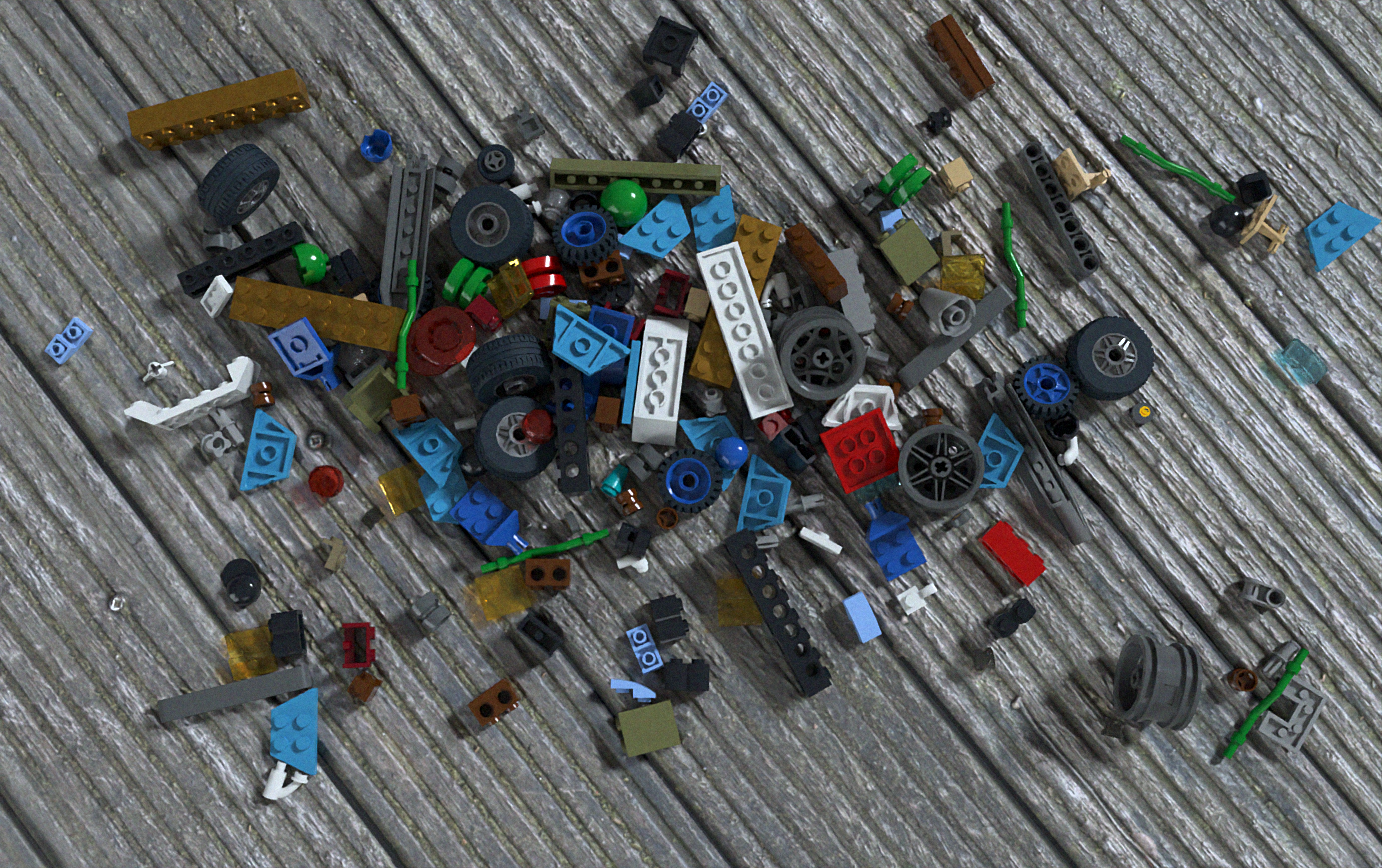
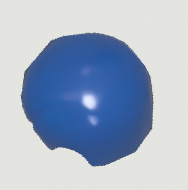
M375 129L370 136L365 135L360 145L362 156L373 163L387 160L393 152L391 136L386 131Z
M735 436L722 439L714 451L716 462L726 470L740 468L748 458L747 445L742 439Z

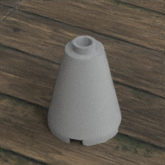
M927 288L921 293L919 298L920 305L939 331L946 336L957 337L970 328L972 316L975 317L976 314L975 304L964 295L936 288Z

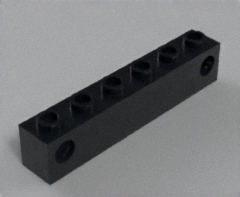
M293 221L177 274L184 293L192 299H196L206 293L216 276L222 275L229 284L236 281L237 276L245 277L293 255V245L309 242L303 228L296 221Z

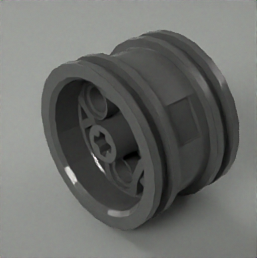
M811 306L797 311L784 322L776 340V353L786 380L797 393L806 398L814 400L838 398L850 391L862 376L866 360L864 344L851 322L842 313L833 308ZM821 328H829V332L826 335H819ZM805 334V337L797 343L796 341ZM848 339L849 344L840 349L839 341ZM798 357L805 358L802 364L797 365L794 363ZM835 362L842 363L838 369H832V365ZM810 374H818V375H821V376H820V377H810Z
M1138 634L1132 635L1122 648L1115 670L1113 701L1118 717L1133 722L1150 720L1156 722L1161 728H1170L1175 731L1185 729L1196 712L1202 689L1203 669L1197 649L1180 643H1172L1168 646L1159 644L1152 637H1144Z

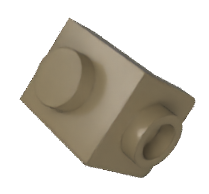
M946 228L941 231L938 236V243L935 245L936 254L941 259L940 262L949 261L952 257L951 241L959 240L963 235L962 230Z
M331 536L330 539L323 538V543L333 546L324 567L338 571L346 562L347 556L345 554L348 547L342 545L343 540Z

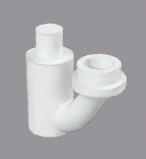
M535 182L530 185L524 183L509 190L522 200L532 197L531 193L539 189ZM532 201L533 205H527L531 213H536L537 216L543 213L539 201Z
M782 272L771 276V279L764 286L761 301L759 302L760 308H772L773 302L772 299H769L773 288L775 289L778 301H782L783 308L791 307V296L789 293L791 290L786 273Z
M278 761L276 768L271 769L263 796L273 800L284 798L293 793L302 783H307L308 775L296 771L291 777L294 781L282 788L287 774L284 771L287 763Z

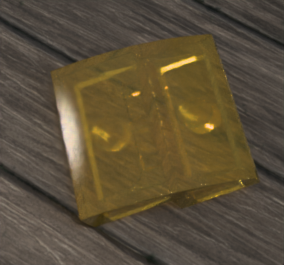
M984 253L941 256L940 290L964 295L969 299H983L986 260Z
M518 257L500 267L501 272L486 281L502 318L505 319L519 311L534 295Z
M416 460L377 477L395 516L402 515L426 504L418 484V480L426 471Z
M519 565L474 579L486 621L532 607Z
M742 579L716 580L719 627L762 625V617Z
M268 625L233 632L224 636L230 655L228 662L234 681L278 670L277 658L275 654H272L270 648L273 635L269 631Z

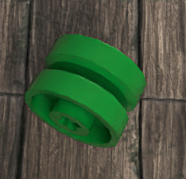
M911 153L901 159L878 185V188L885 195L895 191L891 201L898 208L911 200L932 176V173L925 167H920L914 171L919 161Z
M463 257L449 274L443 288L442 297L453 304L459 301V307L465 310L479 294L483 298L485 297L493 279V272L483 266L477 268L474 262Z

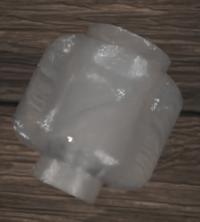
M550 188L546 190L541 204L544 215L552 220L560 219L563 213L567 215L570 196L564 189Z

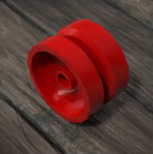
M537 257L524 261L514 268L517 280L522 282L519 290L521 298L524 300L552 297L567 289L565 277L560 275L563 270L560 257Z

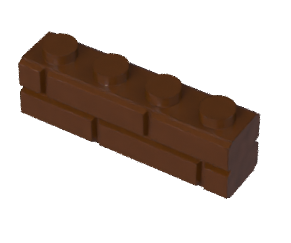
M952 14L947 15L929 27L927 39L932 46L935 45L938 49L940 60L943 63L946 62L949 66L951 77L954 80L957 79L960 83L962 94L973 101L989 92L996 82Z
M799 222L785 230L786 246L828 303L833 304L847 296L846 280L840 275V272L804 224Z

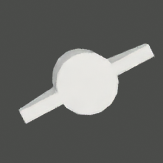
M174 361L164 364L150 363L148 365V373L143 378V381L147 382L152 378H164L167 375V369L175 365Z

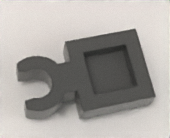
M523 102L525 107L523 112H519L516 106L513 107L516 117L520 118L516 122L526 142L544 134L545 130L536 113L530 114L528 103Z

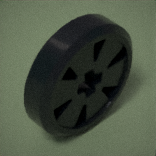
M611 266L607 271L613 273L617 271L618 267ZM623 266L626 280L616 285L617 289H613V292H609L606 285L601 286L598 290H588L590 298L597 306L604 307L608 301L612 305V310H619L632 300L635 284L633 276L628 269ZM593 271L589 278L594 277L597 272Z

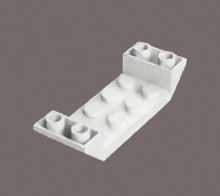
M647 315L633 416L632 442L675 446L690 320Z
M237 357L232 360L233 363L226 365L233 380L232 382H222L218 385L219 388L212 391L204 390L198 393V397L193 399L181 400L173 408L161 409L145 401H136L130 404V408L125 409L124 413L172 431L208 415L213 409L217 411L216 407L218 406L224 408L251 395L250 385L256 383L262 369L261 365L248 357Z

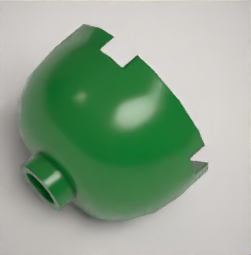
M314 244L293 245V258H296L297 265L295 266L302 285L307 287L321 282L327 273L326 266H330L327 253L323 254L320 248Z

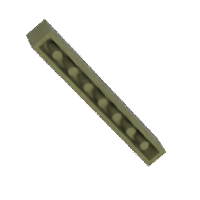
M552 158L550 188L603 191L610 183L626 179L637 183L645 193L720 196L721 165Z

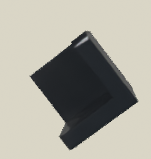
M657 74L638 81L629 91L639 109L659 103L667 93Z
M1265 170L1244 175L1237 181L1244 205L1263 201L1272 195Z

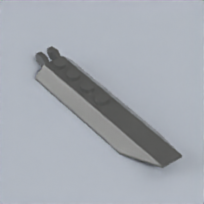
M408 153L405 168L393 165L380 282L382 304L407 310L405 277H408V260H416V277H418L416 314L407 337H411L423 295L436 168L427 170V154H421L420 168H414V153Z
M999 372L992 373L994 384L991 379L983 378L981 383L987 396L977 401V404L987 422H989L993 412L996 413L1004 425L1012 432L1015 439L1023 446L1024 451L1014 470L1040 516L1074 546L1092 539L1093 536L1074 494L1011 383L1006 385L1005 379Z

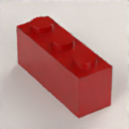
M996 521L977 540L1022 587H1028L1046 570V567L1043 565L1044 561L1036 553L1032 554L1028 550L1029 545L1021 537L1017 538L1012 533L1014 531L1013 528L1006 521Z

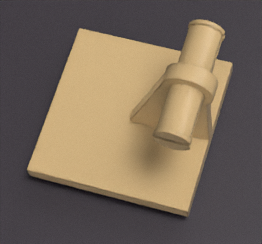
M1070 147L1050 164L1069 202L1088 189L1102 186L1106 183L1107 178L1111 176L1109 169L1099 173H1084Z
M1274 194L1269 200L1264 199L1260 206L1254 209L1250 216L1253 219L1249 224L1245 225L1240 233L1243 236L1239 242L1243 245L1257 232L1272 240L1267 248V251L1271 254H1275L1278 247L1284 243V237L1290 228L1286 227V225H1281L1278 232H1276L1263 222L1275 203L1277 195Z

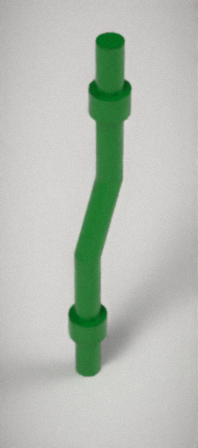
M1123 135L1119 142L1132 149L1134 154L1142 155L1163 169L1188 177L1206 188L1208 193L1214 197L1217 195L1230 204L1235 199L1234 195L1222 189V185L1209 181L1189 168L1166 161L1147 149L1146 145L1140 141L1137 143L1126 135Z
M1006 202L1002 203V219L1000 220V227L1003 230L1004 256L1016 278L1017 302L1014 304L1015 312H1017L1018 328H1026L1028 303L1025 301L1024 275L1012 252L1011 229H1013V219H1011L1010 203Z
M408 260V277H405L407 313L398 334L397 362H395L397 389H406V372H408L406 338L416 314V287H418L416 260Z
M607 528L594 533L587 532L581 534V537L556 545L530 549L518 556L512 555L506 558L502 556L496 558V561L481 565L480 567L483 574L497 569L501 571L509 568V565L526 559L556 554L585 545V547L592 545L594 541L609 537V532Z
M1301 647L1293 661L1288 662L1285 667L1286 671L1274 689L1251 710L1239 730L1234 731L1230 737V743L1222 753L1223 756L1231 759L1239 745L1242 746L1247 739L1245 736L1257 718L1281 696L1293 676L1298 675L1302 669L1301 664L1309 654L1308 650Z

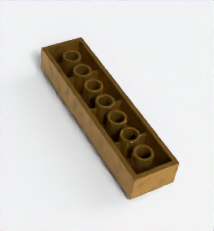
M291 68L127 112L132 136L147 150L158 151L164 146L180 145L183 141L191 139L199 140L209 134L217 135L223 133L224 130L240 129L250 123L259 124L264 122L265 119L281 118L285 114L292 112L300 113L310 108L311 105L305 83L295 69Z
M742 213L731 243L738 241L757 300L759 301L782 227ZM711 303L686 378L727 391L731 387L735 370Z
M237 276L229 318L280 329L306 316L319 337L397 353L398 334L407 310Z

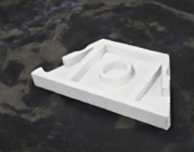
M856 384L850 391L836 400L821 422L824 426L836 427L880 407L889 429L902 430V425L897 415V406L894 404V394L889 386Z

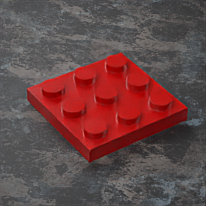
M880 407L819 434L845 494H849L899 471L900 452Z

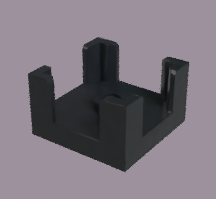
M660 15L642 51L643 62L653 65V60H656L671 67V73L681 78L685 70V61L691 49L694 50L698 43V31Z

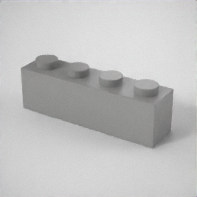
M852 247L827 253L828 258L847 282L848 295L837 301L840 313L851 322L859 336L872 333L877 323L874 313L871 314L869 310L871 301L869 294L864 292L865 279L863 273H859L857 267L859 265L857 253H853Z

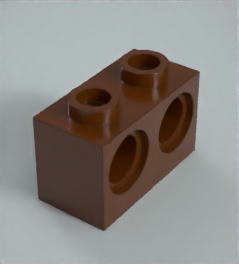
M619 249L614 250L611 255L607 254V259L605 260L600 258V263L598 264L592 261L591 266H586L585 262L583 266H578L585 290H598L601 286L608 284L616 286L626 280ZM611 266L618 267L617 271L613 273L607 270ZM588 272H597V274L594 277H587Z
M417 393L391 400L392 407H389L391 418L395 419L402 426L408 427L411 426L410 424L425 422L429 419L425 400Z
M599 396L594 422L601 432L613 433V430L618 431L623 407L621 399Z
M526 559L525 585L531 586V590H544V586H553V590H566V586H571V559ZM540 568L543 571V578L535 581L532 573L535 569ZM557 569L565 571V578L562 581H557L554 578V572Z
M506 677L467 704V706L482 727L487 724L491 727L501 720L499 715L504 711H507L509 714L519 706L517 702L521 700V697ZM502 691H507L510 694V701L508 703H503L500 700L499 696ZM484 704L491 706L492 714L490 716L482 714L481 709Z

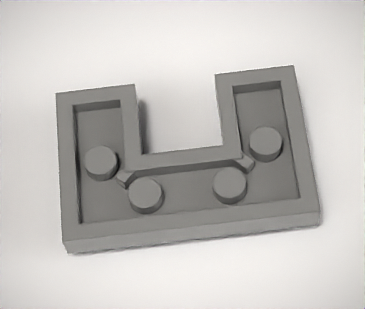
M1294 675L1281 694L1295 703L1287 719L1284 721L1270 711L1265 710L1255 730L1290 752L1297 754L1329 696Z

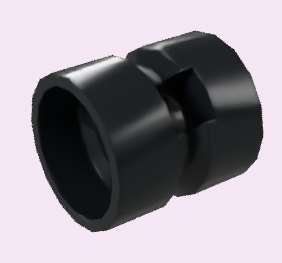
M623 522L614 549L623 552L630 550L632 555L644 558L652 531L643 528L636 530L634 525ZM629 537L634 538V541H629Z

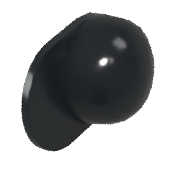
M241 558L230 561L223 570V581L227 597L235 605L247 606L253 604L261 594V583L254 565L250 561Z

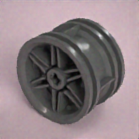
M945 424L931 425L913 434L904 444L898 462L899 480L907 497L918 507L936 513L951 512L966 505L979 489L985 470L984 457L974 438L964 430ZM929 445H932L935 448V451L932 454H929L926 451V448ZM954 446L957 448L955 455L949 453L950 447ZM944 463L947 471H941L940 474L937 473L935 465ZM921 464L923 469L920 472H916L914 466ZM965 466L968 470L964 475L959 473V468ZM930 483L933 489L926 491L924 489L925 484ZM948 485H953L955 487V491L953 493H949L946 488Z

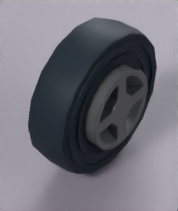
M493 144L483 148L479 153L477 167L483 178L490 182L498 183L507 180L513 174L515 160L508 148L503 145Z

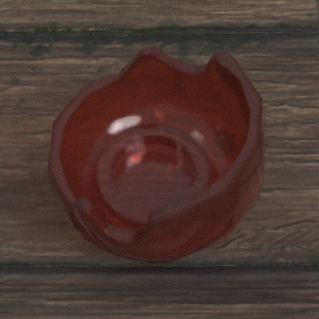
M543 409L531 410L525 414L521 422L524 436L536 445L548 443L555 435L556 427L553 423V417Z
M331 465L315 467L310 472L308 478L311 492L319 494L322 498L338 496L345 482L342 472Z

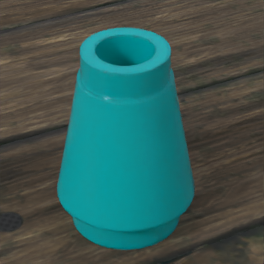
M618 464L601 482L602 486L600 489L605 494L615 498L617 494H620L629 470L623 465Z

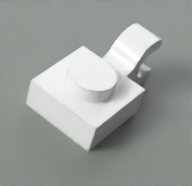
M933 583L920 590L914 585L898 594L896 598L906 615H909L925 606L926 602L923 598L935 593L937 590Z

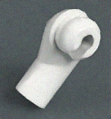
M1076 436L1066 441L1067 451L1064 454H1059L1057 457L1059 465L1069 466L1078 457Z
M629 554L616 559L619 569L631 565L637 568L638 573H645L648 570V562L645 558Z

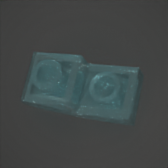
M1294 338L1281 352L1291 368L1299 369L1309 384L1316 385L1329 370L1322 360L1297 338Z
M892 473L853 491V494L858 504H861L901 484L896 474Z

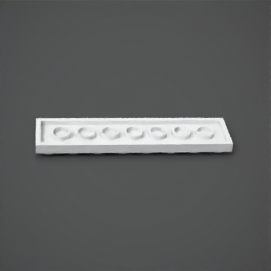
M738 241L697 253L695 256L751 420L794 406Z

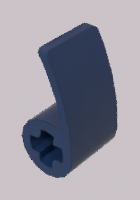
M625 357L601 370V387L622 389Z

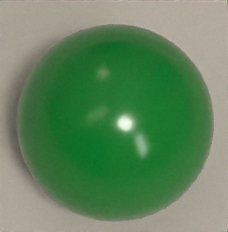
M616 180L610 183L601 194L600 207L604 208L605 212L608 211L616 227L627 228L636 225L643 219L647 211L648 203L644 190L631 180Z

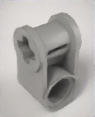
M1244 577V587L1242 593L1238 595V599L1265 608H1279L1285 604L1286 594L1283 590L1257 579ZM1270 593H1273L1276 598L1273 604L1269 600Z

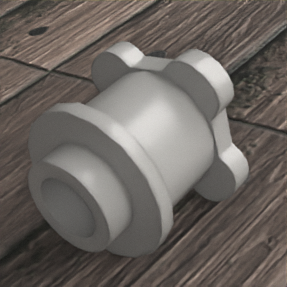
M710 388L702 394L703 407L707 410V416L713 417L715 414L727 411V406L723 404V392L720 389Z
M215 431L213 434L205 435L201 440L200 446L205 454L221 457L224 450L231 446V442L222 436V432Z

